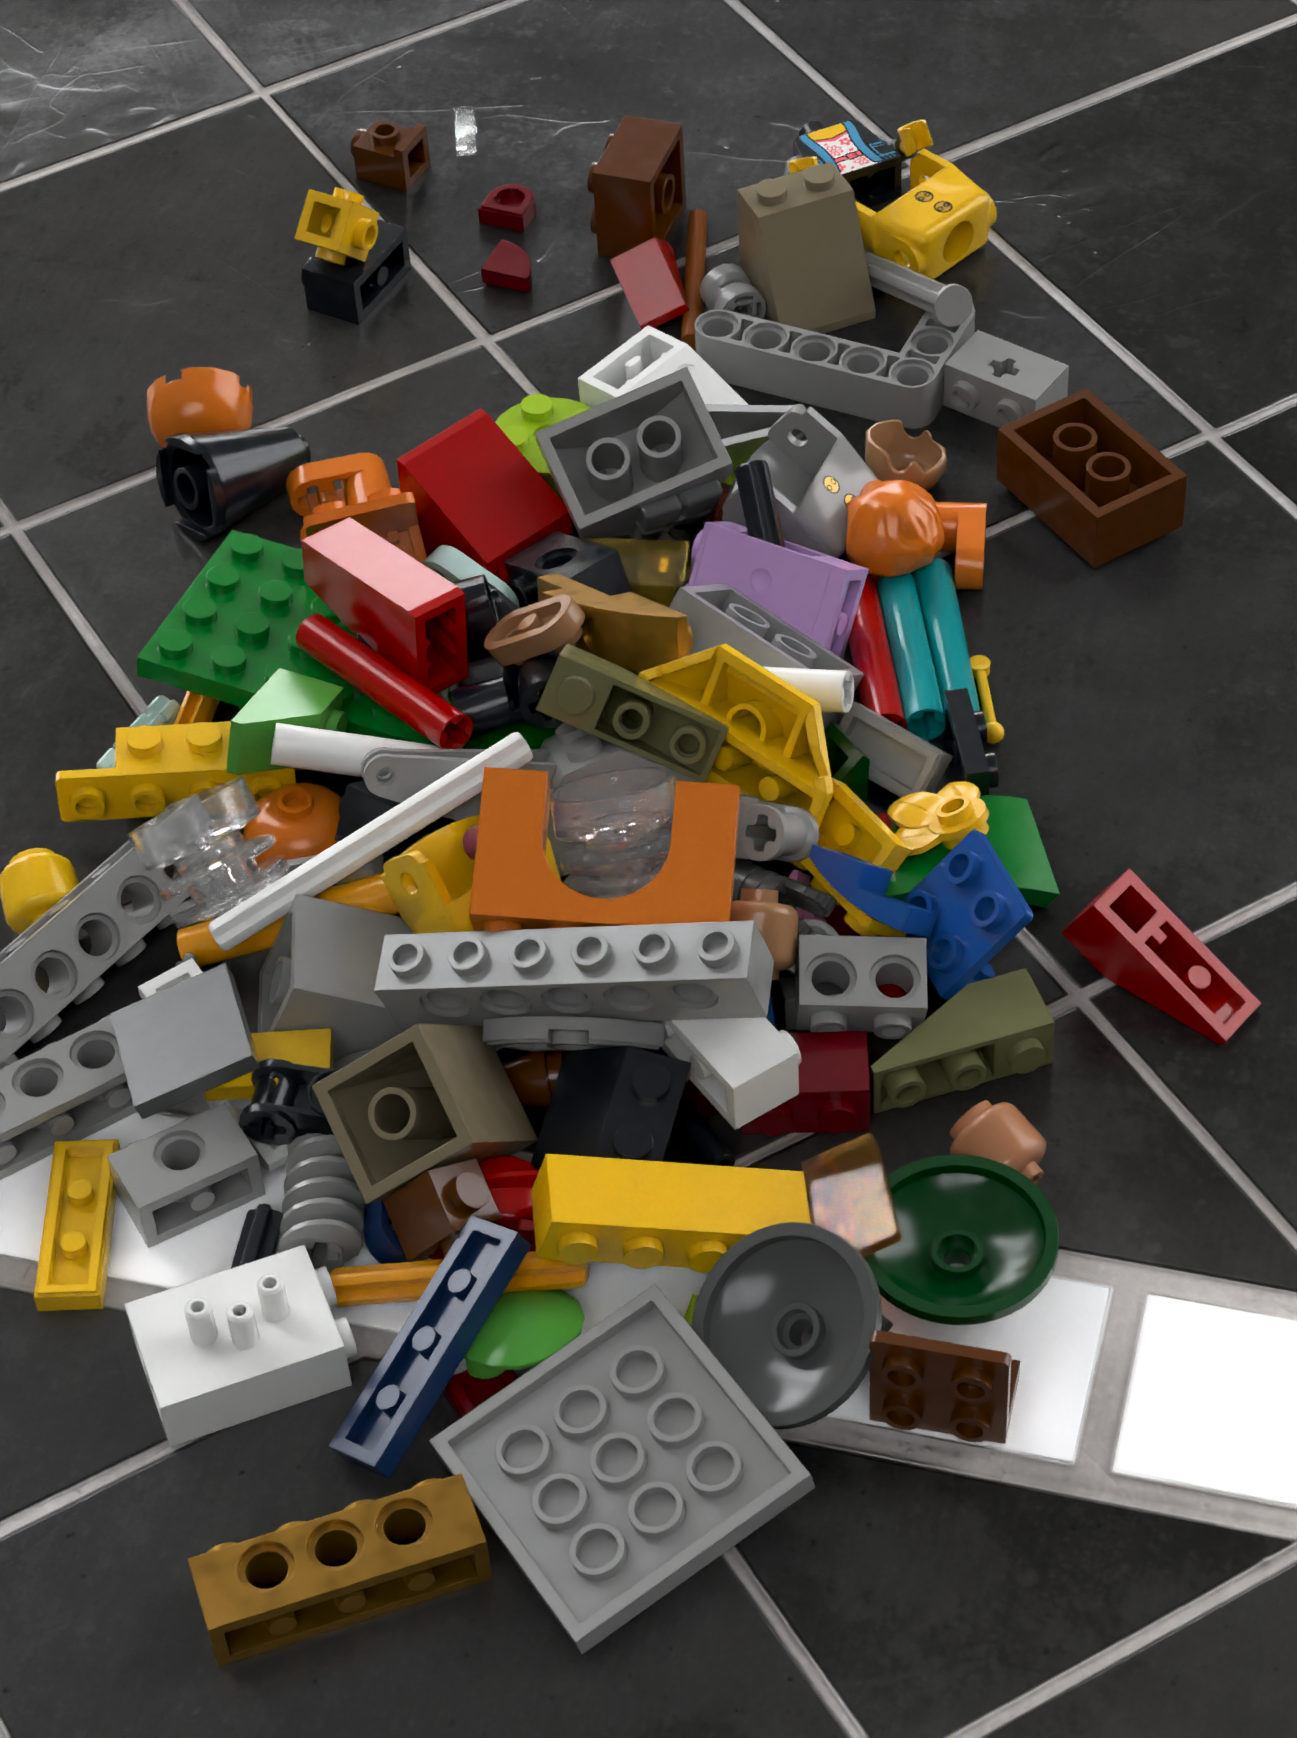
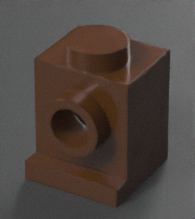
M377 119L368 130L359 128L352 137L350 149L354 156L356 176L359 179L407 192L431 166L427 127L425 124L417 123L411 129L393 122Z

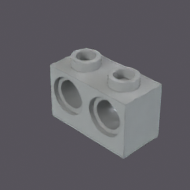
M799 934L795 961V1030H810V1032L867 1031L874 1032L876 1036L884 1039H901L906 1037L925 1020L928 1009L926 938ZM822 982H830L838 985L843 990V993L837 996H826L819 993L814 986ZM884 984H894L901 987L907 995L900 998L887 997L879 991L878 987Z

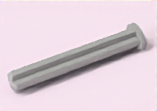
M865 250L872 287L934 314L939 323L948 327L958 326L969 317L972 311L973 300L970 292L965 287L959 284L945 285Z

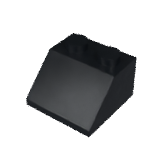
M631 1046L565 1051L531 1165L540 1170L546 1154L667 1162L689 1090L691 1063Z

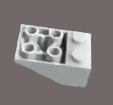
M649 325L578 378L580 402L593 408L688 367L705 404L748 405L688 344Z

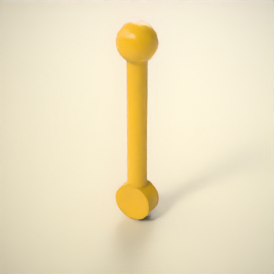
M975 655L970 658L973 677L976 678L982 711L985 716L987 743L996 744L1003 739L1004 728L1000 723L996 722L987 676L990 674L991 662L986 656Z

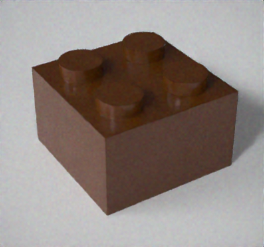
M625 115L615 134L610 133L608 135L604 153L598 162L592 163L587 179L588 191L594 193V208L591 215L590 228L592 233L597 234L598 255L614 258L655 237L668 241L686 208L682 124Z

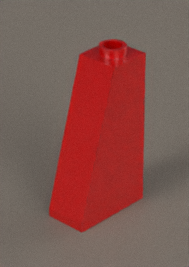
M350 517L301 540L305 583L356 636L358 633L378 654L436 694L468 678L465 593L458 586Z

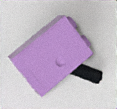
M754 460L736 466L735 475L746 527L729 521L705 522L704 529L698 533L692 546L691 557L694 565L689 583L684 587L727 583L843 659L869 569L785 541L768 463L765 460Z

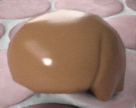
M892 419L877 422L866 431L865 463L879 480H906L921 486L925 490H929L946 473L947 455L945 447L932 440V435L928 430H925L919 437H911L905 432L901 420Z

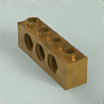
M462 1473L444 1479H427L417 1483L409 1490L377 1500L366 1499L356 1501L342 1511L310 1521L289 1522L274 1532L239 1543H222L214 1546L204 1554L188 1558L218 1667L492 1580L487 1541ZM406 1539H418L416 1542L408 1545L397 1544ZM339 1560L350 1561L347 1564L338 1567L329 1566L330 1564ZM269 1582H281L273 1588L260 1589L261 1586Z

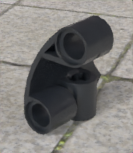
M484 574L454 582L453 584L465 593L468 678L459 682V688L452 689L453 705L472 720L473 730L469 740L526 724L542 729L555 728L562 725L564 722L536 710L559 654L553 650L530 658L521 666H516L515 664L508 666L499 665L485 649L484 641L490 630L502 618L513 612V610L505 603L497 589H490Z

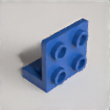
M972 830L902 900L938 914L930 938L907 933L905 936L908 938H926L927 975L939 996L947 1001L967 984L994 977V970L988 962L1033 919L1032 910L986 835L977 830Z

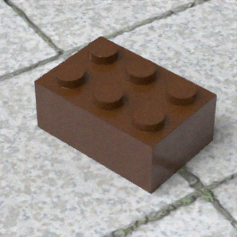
M1085 388L998 428L996 479L1093 568L1183 526L1187 475L1089 389Z

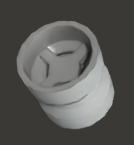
M733 263L719 265L709 271L701 281L700 297L709 310H729L761 319L764 318L767 309L766 301L756 287L751 284V280L740 266Z

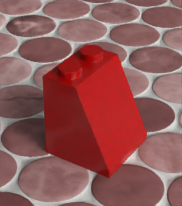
M481 408L396 459L401 493L412 492L414 495L419 528L427 557L441 545L452 546L508 585L510 579L503 561L555 531L573 536L572 520L564 502L489 414Z

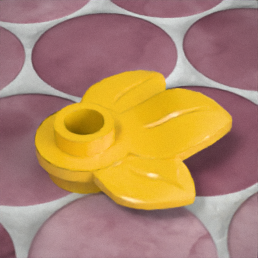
M950 782L937 794L925 791L908 794L893 802L887 810L890 820L900 827L895 835L911 850L908 856L927 852L941 842L945 848L953 850L972 830H977L985 835L989 830L987 823L989 817L988 808L985 802L980 799L981 792L979 788L970 782Z

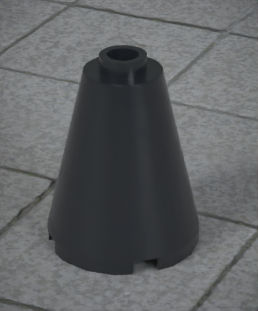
M289 427L179 433L167 437L164 440L168 443L167 447L158 450L156 456V477L165 506L169 507L175 504L183 518L175 522L180 530L193 540L205 541L216 537L286 489V479L290 472L300 465L309 463L311 453L307 441Z

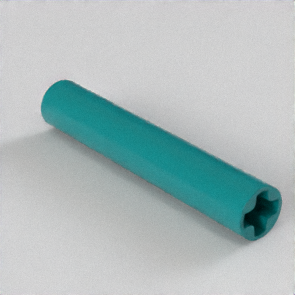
M934 558L933 562L929 565L913 571V577L917 587L943 710L944 691L967 688L973 711H980L952 569L946 561Z
M910 573L890 578L881 576L877 582L907 722V731L925 741L932 740L944 731L945 717L915 579Z

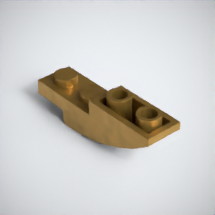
M558 573L537 577L539 602L560 594H569L584 611L585 620L581 626L583 633L580 639L573 645L627 670L638 672L688 656L693 649V633L687 621V615L632 592L610 596Z

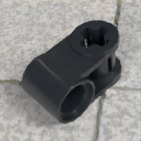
M266 1059L259 1062L261 1068L254 1070L251 1078L255 1087L251 1104L242 1110L239 1120L240 1128L249 1138L268 1145H288L295 1138L305 1134L321 1133L334 1135L312 1085L341 1068L329 1069L300 1065L282 1059ZM274 1078H278V1079H279L277 1086H276V1082H275ZM271 1118L274 1123V1126L270 1125Z

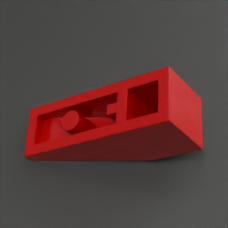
M1130 868L1096 896L1061 932L1105 978L1220 1046L1235 1033L1261 1004Z

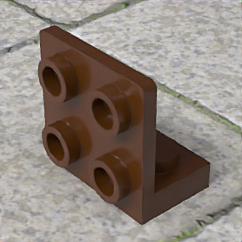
M880 1330L872 1332L869 1349H871L874 1357L869 1369L870 1420L883 1422L900 1430H913L917 1428L951 1434L968 1442L991 1441L1006 1444L1020 1377L1019 1360H1013L1009 1353Z

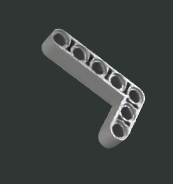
M973 305L967 320L955 327H948L939 323L934 314L925 311L900 352L729 310H709L696 318L694 324L696 353L728 384L878 422L898 419L902 421L904 428L917 429L929 425L943 406L944 364L975 333V308Z

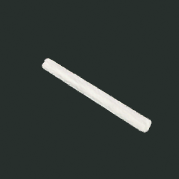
M513 732L211 921L208 927L216 943L222 950H230L286 915L296 894L309 897L316 896L482 792L484 767L518 769L533 758L532 751L526 740L520 733Z

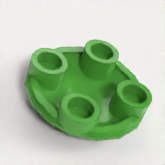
M561 1289L502 1293L464 1356L468 1373L475 1378L490 1379L502 1374L505 1370H521L537 1366L581 1335L585 1316L579 1301Z

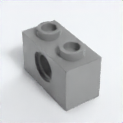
M226 1103L203 1113L191 1115L183 1122L145 1139L136 1140L125 1148L107 1155L117 1196L148 1249L266 1195L258 1154Z

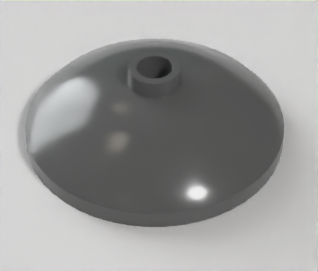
M800 1222L779 1223L756 1230L745 1236L727 1250L716 1262L697 1297L691 1328L773 1429H792L811 1424L826 1417L847 1401L862 1383L874 1360L871 1349H869L872 1332L874 1330L881 1331L882 1329L881 1297L876 1279L868 1263L860 1252L844 1238L813 1224ZM813 1326V1333L809 1342L802 1346L801 1337L803 1332L808 1327Z

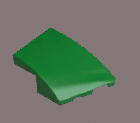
M980 796V799L985 802L989 811L987 839L1027 904L1046 908L1060 893L1028 800L1012 796ZM892 822L890 830L895 834L900 827ZM941 842L927 852L907 856L891 877L885 895L902 901L952 850L945 848Z

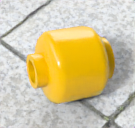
M32 848L13 856L0 874V898L5 920L13 931L19 934L24 932L79 884L75 868L69 859L47 848Z

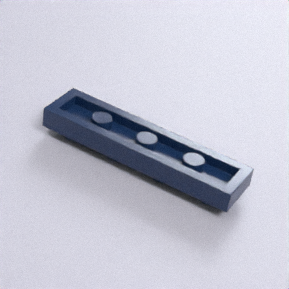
M470 1216L329 1444V1447L339 1456L390 1479L532 1246L518 1232L481 1218Z

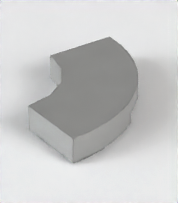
M570 1016L483 1019L482 1042H487L489 1046L531 1052L574 1051L631 1046L646 1051L659 1050V1047H664L665 1024Z

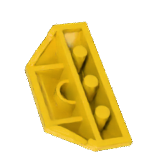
M726 643L639 672V677L729 726L706 779L708 782L740 785V794L756 796L762 801L804 808L815 817L817 825L820 827L834 792L820 703Z

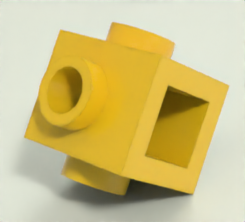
M335 187L333 195L309 189L294 239L317 247L315 257L344 266L347 257L366 262L368 252L377 240V221L380 213L362 205L363 195Z

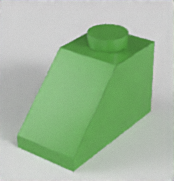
M279 668L231 720L226 772L240 775L292 768L270 764L276 723L345 732L348 714L342 711L344 687Z

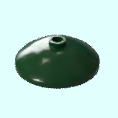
M940 1155L917 1160L897 1169L873 1189L859 1215L857 1223V1250L871 1268L880 1295L896 1308L917 1318L934 1323L974 1325L994 1321L1018 1311L1030 1303L1044 1289L1057 1264L1059 1227L1054 1210L1046 1196L1031 1180L1017 1170L997 1161L978 1156ZM957 1263V1264H962V1265H964V1266L955 1267V1266H950V1265Z

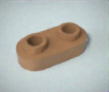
M569 594L551 597L519 608L506 615L490 630L485 638L484 647L501 666L511 664L521 666L528 659L553 650L561 653L567 643L574 645L582 636L583 628L581 626L585 620V613Z

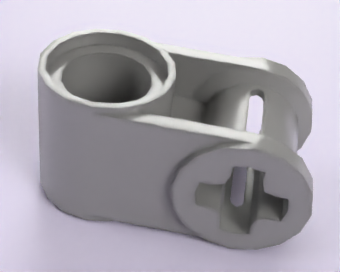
M740 794L736 859L801 862L809 858L812 846L817 845L819 840V827L815 817L808 810L791 805L762 801L756 796Z

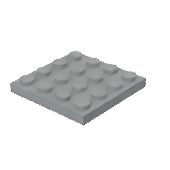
M653 1284L429 1440L435 1453L451 1475L463 1474L473 1505L581 1654H584L815 1488L812 1476L656 1284Z

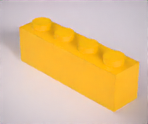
M546 1154L531 1189L536 1258L561 1260L570 1265L599 1262L626 1264L635 1269L664 1266L691 1268L696 1272L709 1273L727 1250L756 1230L788 1222L811 1224L804 1171Z

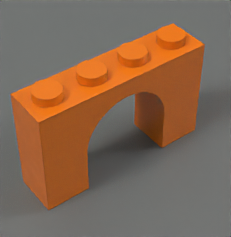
M484 767L469 911L473 931L499 932L500 930L731 921L740 811V785L676 780L670 849L660 872L646 886L634 893L618 898L603 899L589 897L570 889L556 877L547 863L545 852L551 800L548 771Z

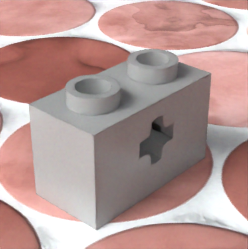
M977 330L944 364L943 405L1000 428L1067 397L1069 365Z

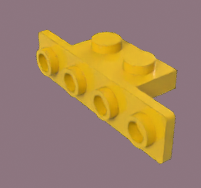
M231 721L155 726L142 725L138 727L116 728L115 768L58 771L55 784L60 818L64 822L156 817L169 804L198 794L211 813L252 811L255 803L269 791L286 784H295V768L240 775L226 772Z
M832 778L834 792L819 827L817 846L840 851L893 871V876L911 850L845 783ZM810 857L801 862H791L802 870H808L814 876L810 882L812 888L829 894L837 900L835 902L837 905L841 904L847 911L843 917L844 921L861 936L905 937L907 934L881 923L846 900L823 877Z

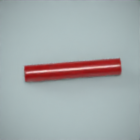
M867 575L848 639L853 666L864 673L857 686L860 702L865 707L907 730V722L877 583L872 577Z
M314 614L307 617L300 624L296 633V644L302 651L441 749H461L467 743L473 730V723L468 715L325 616Z

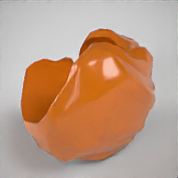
M874 480L868 482L862 488L860 495L852 498L848 503L846 556L851 563L868 568V574L889 578L909 574L933 562L944 544V528L936 501L930 493L915 483L906 480Z

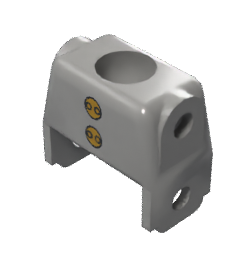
M794 406L771 426L768 431L770 440L759 447L746 462L765 460L768 463L784 540L838 558L846 552L848 503L852 498L860 495L862 488L868 482L878 480V478L843 434L811 406L806 410L802 407ZM791 429L802 431L806 435L807 440L802 441L795 438L791 433ZM735 477L726 501L722 506V520L746 527L737 479Z

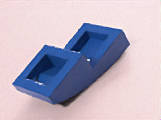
M817 845L812 846L809 854L810 859L830 885L846 900L883 924L902 932L930 938L938 914L885 895L893 874L892 870L840 851Z

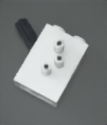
M259 1204L256 1209H250L247 1212L230 1269L124 1304L134 1342L170 1447L352 1386L347 1358L358 1355L347 1318L342 1317L334 1320L329 1308L338 1304L326 1266L314 1269L305 1244L276 1254L281 1237L280 1223L283 1214L282 1212L272 1210L269 1204Z

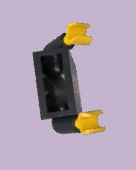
M848 120L826 128L819 121H810L800 129L798 136L793 141V157L787 160L783 176L805 170L813 165L832 162L852 187L855 201L869 208L900 198L902 163L912 158L917 150L928 148L934 144L926 120L914 121L898 128L899 136L893 140L874 134L859 121Z

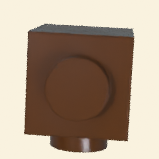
M476 1158L427 1170L383 1200L407 1261L443 1252L444 1256H446L471 1215L492 1223L502 1219Z

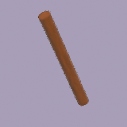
M693 209L689 212L684 292L690 311L682 314L681 341L688 344L693 350H696L694 324L696 318L703 313V300L700 297L699 289L701 281L705 277L708 215L702 209Z

